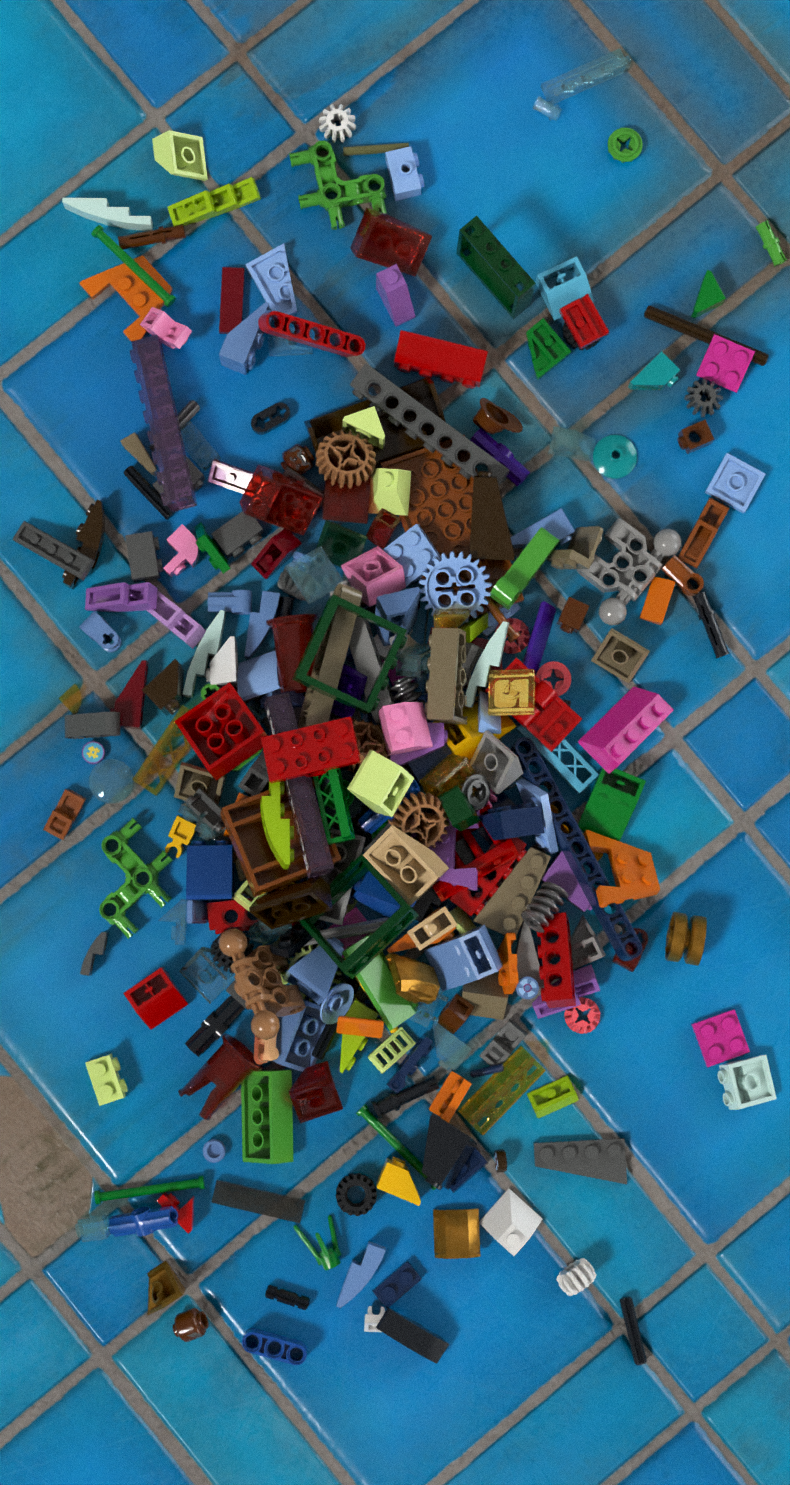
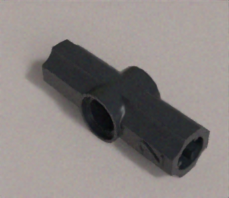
M229 996L216 1011L214 1010L201 1023V1027L185 1044L199 1057L215 1040H218L231 1026L230 1024L245 1007L235 998Z

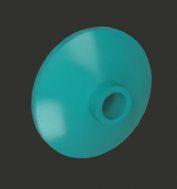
M621 435L606 436L594 448V466L599 473L607 478L618 479L625 477L636 465V449L626 437ZM612 452H618L620 457L617 459L613 458Z

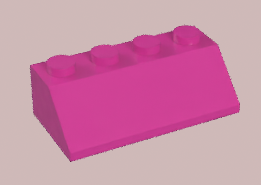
M633 686L578 743L610 774L674 709L659 694Z

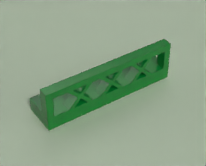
M341 769L328 770L326 774L322 775L320 780L319 776L313 777L327 844L332 845L355 839ZM326 778L330 780L332 789L329 795L322 792L321 785ZM330 800L335 803L336 814L334 817L326 813V806ZM336 822L339 824L341 836L332 838L330 830Z

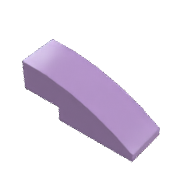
M157 591V609L146 610L192 649L206 632L200 624L159 591Z

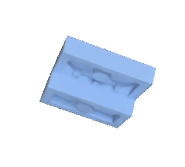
M279 649L239 663L237 689L243 701L281 688L284 675L280 670L283 656Z

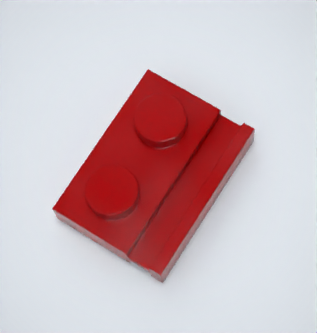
M588 294L559 309L562 318L580 349L609 334L608 328Z

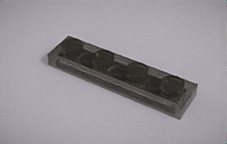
M217 1179L211 1203L300 1223L305 1200Z

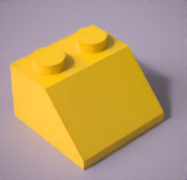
M394 1156L392 1160L386 1158L376 1183L377 1189L419 1206L421 1203L420 1195L408 1166H405V1161Z

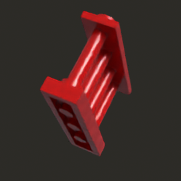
M487 805L482 808L480 815L488 814L487 810L491 809V807ZM480 821L479 828L482 826L484 827V825ZM478 828L465 829L463 831L457 830L456 842L464 838L476 859L464 865L455 850V868H476L478 880L519 855L511 839L506 841H494L492 839L495 848L484 853L472 835V832ZM438 881L432 886L441 902L466 888L460 885L453 886L451 883Z

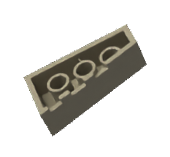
M432 628V634L429 636L431 656L427 661V667L430 672L429 679L426 682L428 702L425 703L424 707L425 715L428 720L438 723L467 725V716H463V706L467 705V696H464L462 686L466 683L465 669L462 668V663L466 662V631L459 628Z
M530 847L472 921L480 925L485 924L487 928L504 936L506 933H515L517 936L523 922L521 914L524 910H527V905L531 903L551 856Z

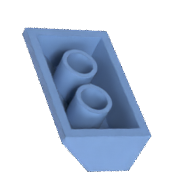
M303 999L306 1005L304 1010L293 1015L278 1017L280 1028L276 1037V1048L279 1051V1057L273 1060V1062L312 1074L317 1058L312 1056V1052L326 1024L320 1018L321 1005L319 1006L317 1003Z

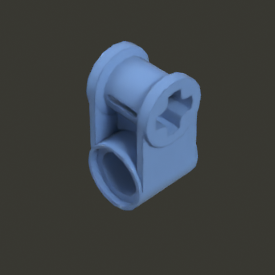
M94 611L79 626L84 633L92 640H95L105 651L115 652L120 648L121 638L97 612ZM106 638L113 639L114 643H107Z

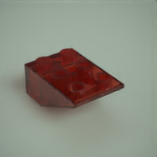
M258 464L239 503L245 515L304 536L323 496L278 471Z

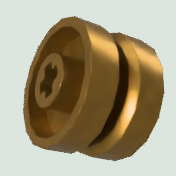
M673 912L666 936L665 959L667 961L679 962L684 952L686 964L699 965L705 945L706 917L693 915L688 924L686 914Z

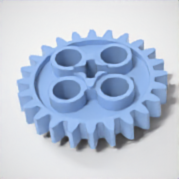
M451 551L450 557L442 553L441 561L434 557L435 565L428 563L426 566L430 571H422L421 573L426 579L419 580L420 584L425 585V587L420 588V593H425V596L420 600L428 601L425 609L431 607L434 609L431 616L437 613L440 614L439 621L447 617V622L450 624L452 618H455L456 623L459 624L461 618H463L467 623L469 622V615L477 618L476 610L484 611L481 604L488 605L489 603L484 597L491 596L490 591L486 590V588L491 587L492 583L485 581L490 577V574L482 573L486 566L478 567L479 559L474 562L471 561L472 554H469L467 558H463V551L460 552L458 557L455 556L454 551ZM462 570H468L471 573L472 578L469 581H464L460 578L459 574ZM439 572L447 573L449 581L446 583L440 582L437 574ZM453 582H456L457 586L475 585V588H460L457 593H454V589L436 591L435 589L436 587H451ZM466 592L471 593L474 598L473 602L465 603L462 600V594ZM447 594L451 598V603L443 605L439 600V596Z

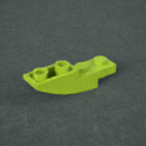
M284 781L272 784L269 782V796H262L260 800L263 829L275 858L283 869H288L290 862H294V848H290V840H294V826H290V819H280V817H284L285 813L284 803H280V795H284Z

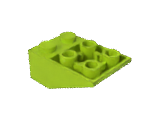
M357 999L354 1000L345 1015L380 1020L377 1018L379 1015L377 1011ZM342 1034L341 1073L345 1069L350 1071L356 1061V1058L353 1057L357 1049L362 1051L368 1038L365 1036Z

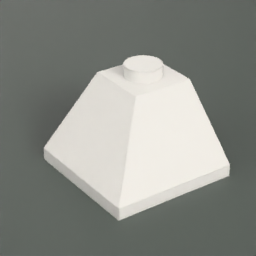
M235 636L228 638L211 660L210 668H206V681L210 682L211 685L223 687L230 682L232 686H237L238 655Z
M508 1188L479 1223L497 1242L515 1256L530 1239L543 1219Z

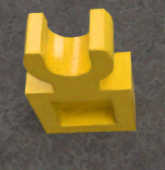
M177 815L168 834L169 837L173 838V841L166 845L165 852H170L171 847L174 846L178 850L175 857L179 858L183 854L182 845H190L199 824Z

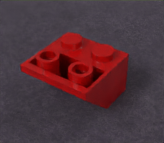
M164 967L159 968L123 993L150 1030L188 1005V1002Z

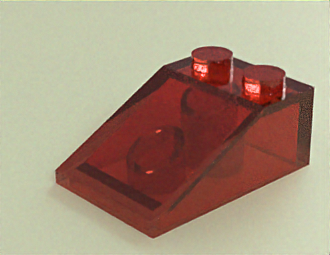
M366 208L350 249L357 258L388 268L397 264L400 272L416 277L432 235L385 213Z
M329 458L330 462L337 468V465ZM371 476L368 477L366 482L362 481L359 487L353 483L351 489H349L347 484L340 488V483L337 482L332 486L331 479L326 480L324 483L321 519L367 524Z

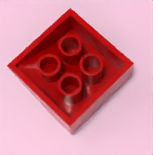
M230 682L174 721L216 781L263 748L261 737L268 736Z

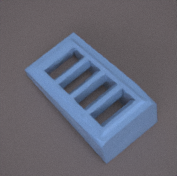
M188 900L187 922L189 924L208 923L207 901Z

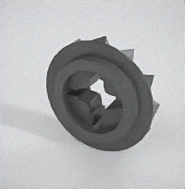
M479 774L465 777V783L460 784L462 792L474 810H479L489 800V782L484 776ZM472 788H476V790L474 791L475 796H471V794L473 793Z

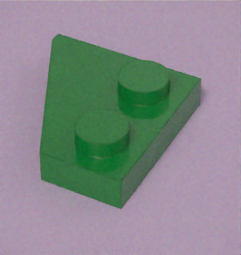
M544 318L526 331L535 376L539 380L570 355L571 350Z
M202 522L194 527L197 537L196 545L203 553L206 551L209 554L210 558L208 560L215 570L219 568L224 574L231 569L229 561L214 539H211L207 534L204 524Z

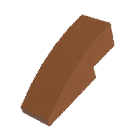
M709 497L678 555L681 561L698 568L729 510L727 505Z

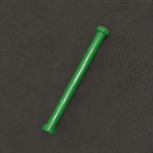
M98 225L91 235L104 243L164 301V305L167 308L175 302L176 297L164 290L103 231L104 228L101 225Z
M364 1104L356 1114L358 1116L361 1115L426 1179L427 1176L422 1173L423 1164Z
M202 1175L198 1176L197 1179L106 1192L97 1190L94 1191L95 1203L97 1205L101 1204V1201L199 1187L201 1190L205 1189V1182Z

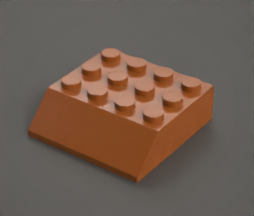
M306 776L289 782L287 790L286 784H284V795H280V803H284L285 806L284 817H280V819H290V826H294V840H290V848H294V862H290L288 869H283L275 858L263 829L260 800L262 796H269V790L227 805L221 809L220 815L254 897L317 874L341 860L336 845L327 844L320 808L316 805L315 794ZM300 838H302V842H303L302 845H300V841H299Z

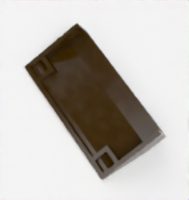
M429 377L399 387L446 422L434 382ZM392 398L388 400L387 407L395 409L399 401ZM365 399L304 421L315 454L319 450L318 446L320 442H323L325 436L330 437L332 432L339 435V431L343 430L342 420L344 416L370 408L371 402ZM383 411L380 414L377 412L385 434V446L382 450L372 445L373 451L376 453V465L374 468H382L381 463L425 448L423 446L424 441L418 437L414 440L405 433L407 430L401 424L398 427L387 419L389 415ZM410 411L406 413L404 419L407 422H413L417 414ZM426 425L423 427L422 433L426 436L432 435L435 428L432 425ZM444 438V439L441 440V442H444V441H447V440H450V439H449V438ZM354 451L355 454L359 456L362 460L361 456L356 451ZM329 458L330 462L337 468V465ZM331 479L326 480L328 489L339 486L340 484L336 482V484L332 486Z

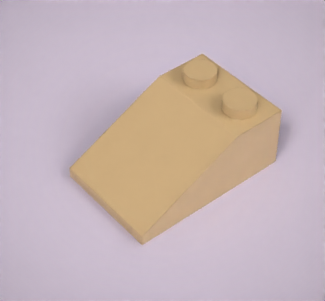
M393 825L363 854L409 905H412L449 869L434 851Z

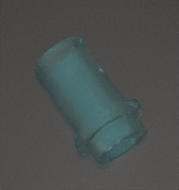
M540 96L533 106V110L549 117L550 121H557L562 112V109L559 108L560 105L557 104L555 106Z

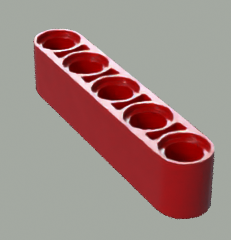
M272 311L264 313L258 320L259 328L267 334L341 356H358L365 350V341L358 335L282 312ZM270 317L274 319L273 328L269 325ZM290 323L295 327L294 333H291L289 330ZM310 329L315 333L314 339H311L309 335ZM331 335L335 339L334 345H332L329 341ZM351 341L354 343V351H351L349 347Z

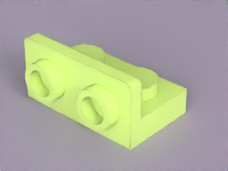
M109 1054L85 1063L99 1106L126 1097L125 1092H128V1088L124 1078L120 1079L118 1071L121 1070L117 1057L113 1058V1055Z

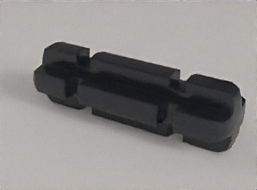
M272 1285L267 1287L266 1298L272 1300L275 1298L278 1302L293 1307L296 1305L299 1309L307 1310L310 1302L309 1297L303 1295L300 1297L298 1294L284 1289L278 1290V1287Z

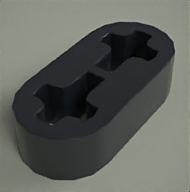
M280 402L264 409L252 417V430L258 435H264L276 429L290 419V409L286 404ZM280 408L281 411L286 410L284 418L281 419L280 416L272 419L277 414V409ZM258 419H261V421L269 419L265 423L264 429H261L260 426L255 427Z

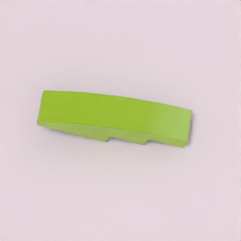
M250 177L234 185L226 184L210 192L205 190L167 208L173 226L181 224L185 226L241 208L261 200L255 179Z

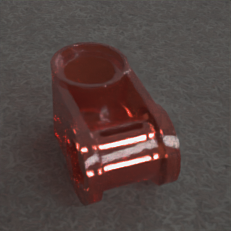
M640 928L633 929L636 934L640 932V937L643 938L641 954L628 962L621 960L615 954L612 960L613 963L630 972L635 970L648 943L647 933ZM626 944L625 949L627 953L633 955V948Z

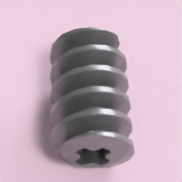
M415 675L391 682L395 685L390 688V691L398 692L393 697V700H401L400 703L423 702V705L425 704L424 700H417L422 693L414 692L419 686L418 683H411Z
M544 882L542 884V889L537 891V896L532 898V903H529L526 907L527 910H524L521 914L524 922L531 929L540 933L544 932L540 925L545 927L549 925L545 918L550 920L554 918L550 911L555 913L559 911L555 904L563 906L564 901L560 897L565 899L569 897L563 888L551 882Z

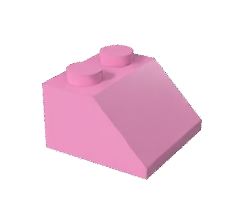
M379 546L341 565L351 587L353 586L362 592L361 600L369 607L376 604L378 596L398 592L406 588L403 566Z
M423 702L391 704L382 706L378 711L388 756L433 747Z

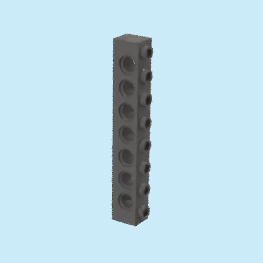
M367 363L364 364L350 383L353 389L352 393L360 400L364 398L371 402L370 407L375 406L376 412L379 414L381 411L389 415L387 419L397 427L401 424L407 429L405 433L414 440L417 437L425 442L423 446L432 453L436 450L442 455L440 458L449 466L456 465L460 468L458 472L469 480L471 477L474 479V475H478L476 468L481 464L488 467V471L492 472V476H497L498 485L508 475V468ZM373 385L381 387L380 393L376 396L369 394V389ZM395 398L399 401V404L395 409H389L387 407L388 400ZM410 411L415 412L417 417L413 422H407L404 419L406 413ZM432 425L435 430L432 435L426 436L422 433L423 427ZM444 438L452 440V446L448 449L440 447V442ZM460 452H469L470 459L467 462H460L458 460Z

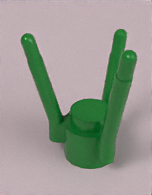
M331 1215L328 1216V1222L334 1249L331 1246L326 1248L320 1234L316 1233L315 1236L321 1248L319 1254L297 1225L293 1226L298 1236L316 1258L318 1265H323L324 1270L332 1269L341 1263L339 1256L342 1254L338 1247Z

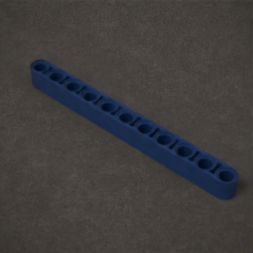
M527 737L518 739L510 750L518 756L523 771L522 778L538 788L539 785H544L547 788L550 805H555L558 808V814L552 811L551 813L556 841L617 956L627 962L635 959L642 952V944L621 904H609L612 910L611 914L606 913L604 908L599 907L597 894L593 890V884L598 886H610L534 742ZM518 746L525 747L527 754L521 753ZM529 765L536 767L537 774L529 770ZM561 824L568 827L569 834L561 830ZM572 844L579 847V854L573 852ZM583 864L590 868V874L583 871ZM615 924L621 926L622 934H618L615 931ZM626 944L633 948V955L627 953L625 949Z

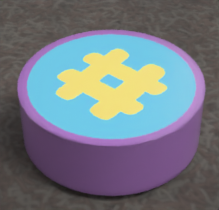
M91 741L84 745L82 756L87 763L98 764L104 759L105 750L100 743Z

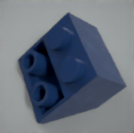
M531 803L488 809V814L480 815L481 823L494 841L544 833L541 807H532Z

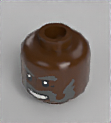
M295 444L282 453L284 461L281 462L284 470L288 466L293 471L302 475L312 469V461L315 459L306 445Z
M196 1308L186 1310L176 1315L173 1332L176 1337H180L184 1342H190L205 1335L209 1325L208 1319L203 1311H199Z

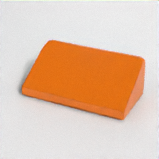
M659 577L652 579L640 619L658 625L663 623L676 581Z
M339 1015L336 1031L339 1034L381 1038L384 1022L383 1020Z

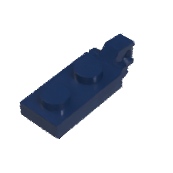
M425 1034L421 1036L386 1083L396 1093L406 1086L405 1078L408 1074L411 1076L419 1066L417 1064L422 1056L425 1058L432 1050L431 1044L433 1041Z

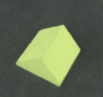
M375 406L344 416L342 420L344 432L348 433L351 430L354 436L360 433V439L367 437L368 443L383 450L385 434Z

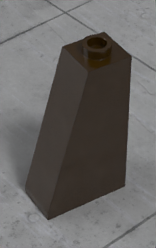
M479 471L478 475H474L469 554H472V558L514 561L515 555L497 476H492V472Z

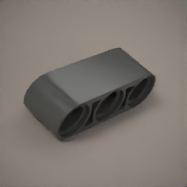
M120 712L65 715V738L67 739L120 736Z

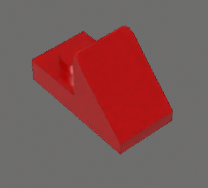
M164 1192L157 1199V1202L162 1207L173 1206L178 1213V1224L189 1234L193 1229L194 1196L180 1208L178 1206L179 1200L172 1193L168 1195Z

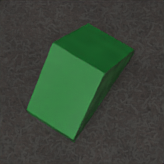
M707 270L703 277L691 315L693 318H697L723 305L726 299L712 271Z

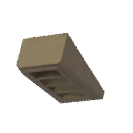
M135 432L120 441L122 446L147 471L155 477L159 475L156 466Z

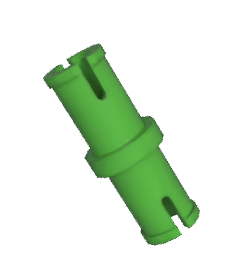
M767 220L757 225L755 228L764 243L762 246L764 250L767 249L774 267L786 262L787 258L779 245L780 240L778 237H775L769 221Z

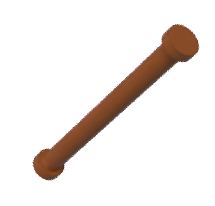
M458 549L454 550L455 556H459L460 552ZM468 570L461 571V574L467 581L472 578ZM485 596L484 598L489 603L484 605L499 625L503 621L508 622L490 596ZM509 623L507 636L509 637L508 641L512 643L521 634L519 631L516 632Z

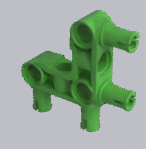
M318 141L305 151L289 153L292 167L309 163L314 165L318 184L317 192L298 195L300 209L320 205L329 213L332 230H337L336 221H338L339 229L345 227L341 208L369 202L372 204L375 221H380L379 212H381L382 220L388 219L384 202L387 195L384 179L380 175H362L358 179L340 180L335 169V154L331 144L327 141ZM324 150L328 152V155L320 157L317 153ZM371 184H378L380 189L373 191L369 186ZM333 192L337 194V197L335 199H328L326 195Z
M133 817L119 831H113L109 836L105 837L101 844L107 858L125 872L126 879L125 883L117 891L111 892L100 905L99 912L110 925H116L127 939L133 936L128 928L133 933H136L139 929L125 916L126 911L144 894H149L161 908L166 905L161 896L166 902L172 899L159 886L158 877L160 876L159 873L173 859L168 856L162 861L168 855L163 850L148 864L130 848L128 840L142 829ZM110 840L118 842V849L115 852H110L107 849V844ZM142 872H146L149 875V882L145 885H141L138 882V876ZM109 903L114 904L116 907V913L113 916H108L105 913V907Z

